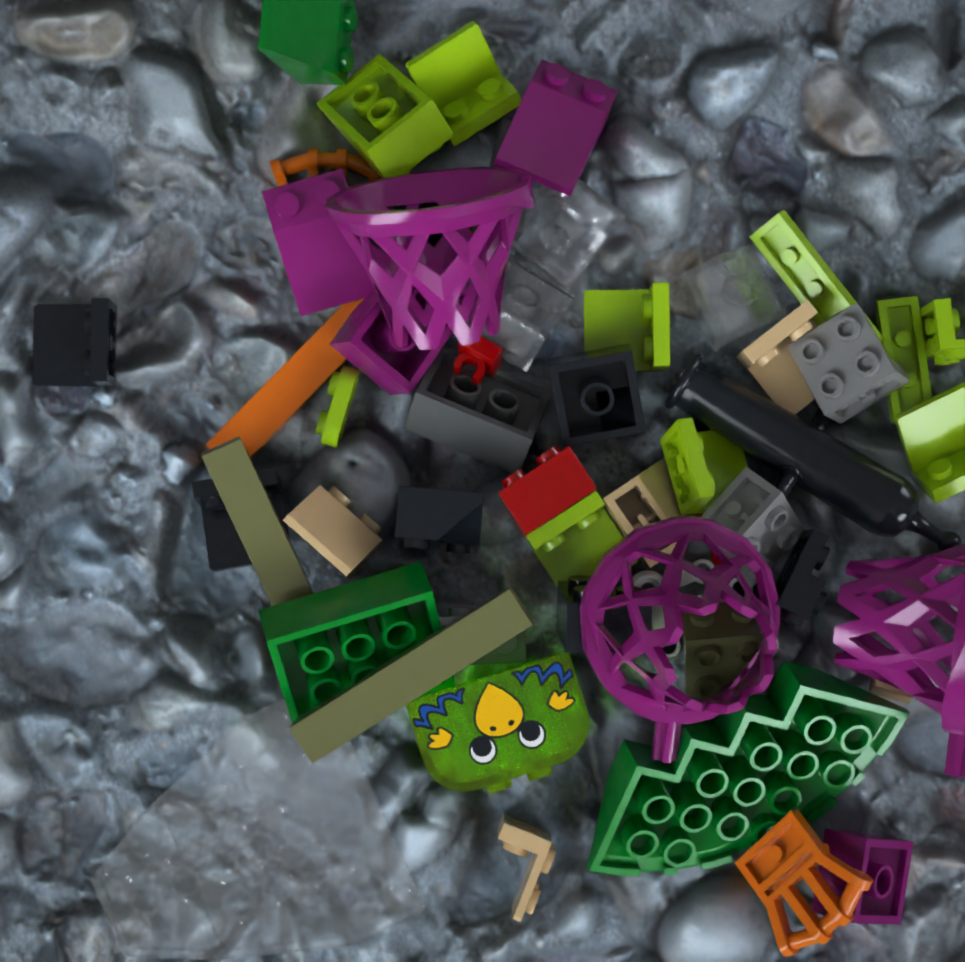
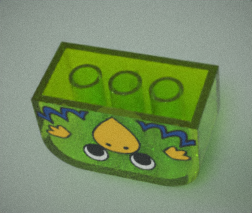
M565 651L418 697L406 705L427 771L440 785L460 792L474 791L486 787L488 794L511 787L512 778L527 774L528 781L550 775L553 773L551 766L570 759L579 751L585 742L589 728V717L569 652Z

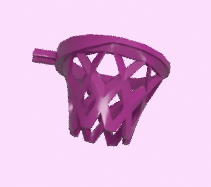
M465 167L422 171L355 185L343 189L326 199L327 218L335 221L338 229L366 270L396 346L401 348L408 346L410 334L420 350L438 349L446 323L461 346L479 342L484 324L488 335H496L500 331L504 278L510 249L523 209H533L535 207L531 175L518 169L502 167ZM436 202L438 205L419 209L421 203ZM407 205L405 210L390 211L387 208L389 206ZM479 225L474 233L469 229V227ZM442 233L443 236L435 247L427 242L430 234ZM369 237H371L386 253H384L375 245L370 243ZM470 278L471 282L462 301L460 296ZM413 285L424 297L422 307L412 295Z
M673 516L634 529L602 556L584 588L579 608L582 649L597 678L610 694L635 714L656 722L651 758L653 760H661L663 763H671V761H676L681 724L697 723L713 719L720 714H729L745 708L749 696L764 692L774 676L773 654L778 650L776 639L780 627V607L777 605L779 598L772 570L747 538L712 519L695 516ZM690 541H701L709 546L722 563L707 571L683 560ZM677 542L671 555L653 550ZM718 546L737 556L729 559ZM641 556L667 564L659 587L638 591L634 590L630 565ZM746 564L755 574L760 599L755 597L739 568ZM683 570L703 581L706 587L702 598L679 592ZM622 576L624 593L610 597ZM734 577L737 578L744 589L745 599L728 585ZM720 599H722L740 614L750 619L756 618L762 631L759 648L734 681L707 697L691 698L672 685L677 678L674 668L662 647L677 644L684 633L682 612L705 616L716 612ZM627 606L634 632L620 645L603 625L605 610ZM639 606H663L665 628L649 631L646 628ZM606 641H607V642L610 644V646L615 650V654H614V655L612 654V652H611L610 648L608 647ZM646 653L659 673L655 674L643 670L633 659ZM626 662L647 680L649 691L629 684L620 666Z
M965 543L931 555L849 561L846 567V574L859 578V580L840 585L837 603L861 619L834 626L833 643L844 650L843 653L835 654V664L887 683L942 715L943 731L949 733L944 774L959 778L965 777V571L943 583L933 578L949 565L965 567ZM892 589L907 598L892 604L876 594ZM951 605L958 608V613L951 607ZM937 615L955 628L954 640L945 642L929 621ZM876 632L896 650L889 649L869 633ZM940 660L950 670V676L943 670V668L937 663V661Z

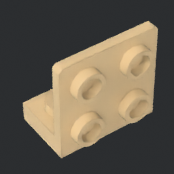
M806 300L736 356L768 398L793 414H797L815 400L788 349L790 344L818 327L812 320L818 311L809 300Z
M503 814L497 829L498 839L502 840L504 844L502 848L522 857H526L528 851L532 852L512 904V919L521 922L525 912L532 915L541 892V890H538L540 884L536 883L540 872L548 874L556 850H554L555 845L552 844L550 832Z

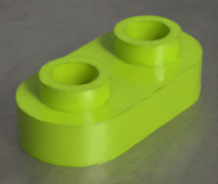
M344 365L341 372L333 371L327 391V394L333 396L329 412L321 411L315 432L322 435L321 444L338 448L359 382L360 370Z

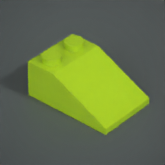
M380 53L347 78V85L337 86L316 103L327 118L381 178L409 174L412 168L430 154L437 152L447 140L455 135L434 101Z

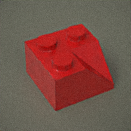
M557 445L536 458L535 464L537 467L525 474L521 468L501 481L504 489L498 492V496L524 538L596 491L597 487L570 446L560 451Z

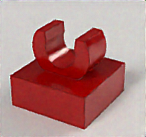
M480 337L479 342L461 346L458 341V356L454 361V373L458 375L464 366L473 365L477 368L472 377L473 384L478 385L481 383L485 373L494 377L502 364V348L483 337Z

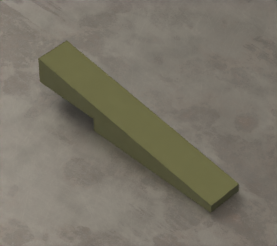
M236 437L201 453V457L271 605L274 606L314 594L310 580L241 437Z
M509 587L369 671L366 677L299 716L289 729L313 764L532 626L534 622L513 589Z

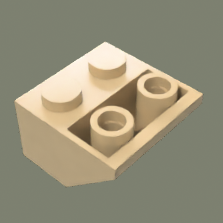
M665 458L602 499L606 504L604 508L624 537L636 528L673 516H681ZM703 513L692 514V515H684V516L701 517V515H702ZM677 542L653 550L671 555ZM641 556L639 558L646 569L659 563Z

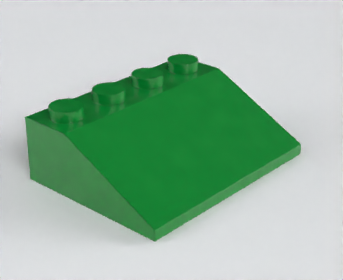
M263 0L258 49L300 84L347 85L348 72H351L354 66L351 36L352 32L356 31L358 25V14L354 7L355 0Z
M421 561L258 610L265 639L292 724L299 716L366 677L369 671L441 629L433 591ZM453 676L421 696L455 686Z

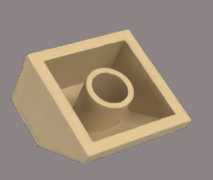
M319 485L283 521L346 577L353 578L383 544L384 540L378 536L382 528L365 513L360 518H357L349 511L347 507L352 501L335 486H332L327 491Z

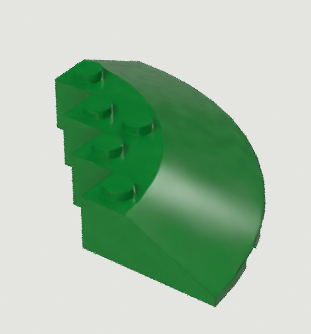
M783 661L767 696L762 694L751 695L747 700L745 708L729 714H720L716 716L714 722L705 720L692 724H681L676 761L663 763L661 760H653L651 758V745L623 739L607 776L587 867L589 871L619 876H639L640 872L662 871L664 875L678 874V869L700 865L701 869L705 870L733 862L732 854L754 845L791 810H799L806 820L809 819L811 823L830 811L838 804L835 798L851 784L857 786L866 777L863 771L872 763L875 757L885 754L910 713L907 709L822 670Z

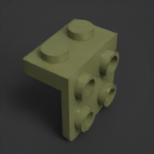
M726 602L719 603L716 612L705 616L682 612L686 695L691 698L707 697L738 677L759 648L762 631L755 617L750 619L740 614Z

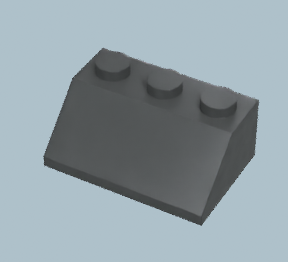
M442 347L427 369L415 393L404 429L494 465L499 469L511 473L521 469L553 392L501 370H497L494 377L485 373L483 381L475 385L472 383V377L477 368L473 365H466L457 375L454 373V361L458 353Z

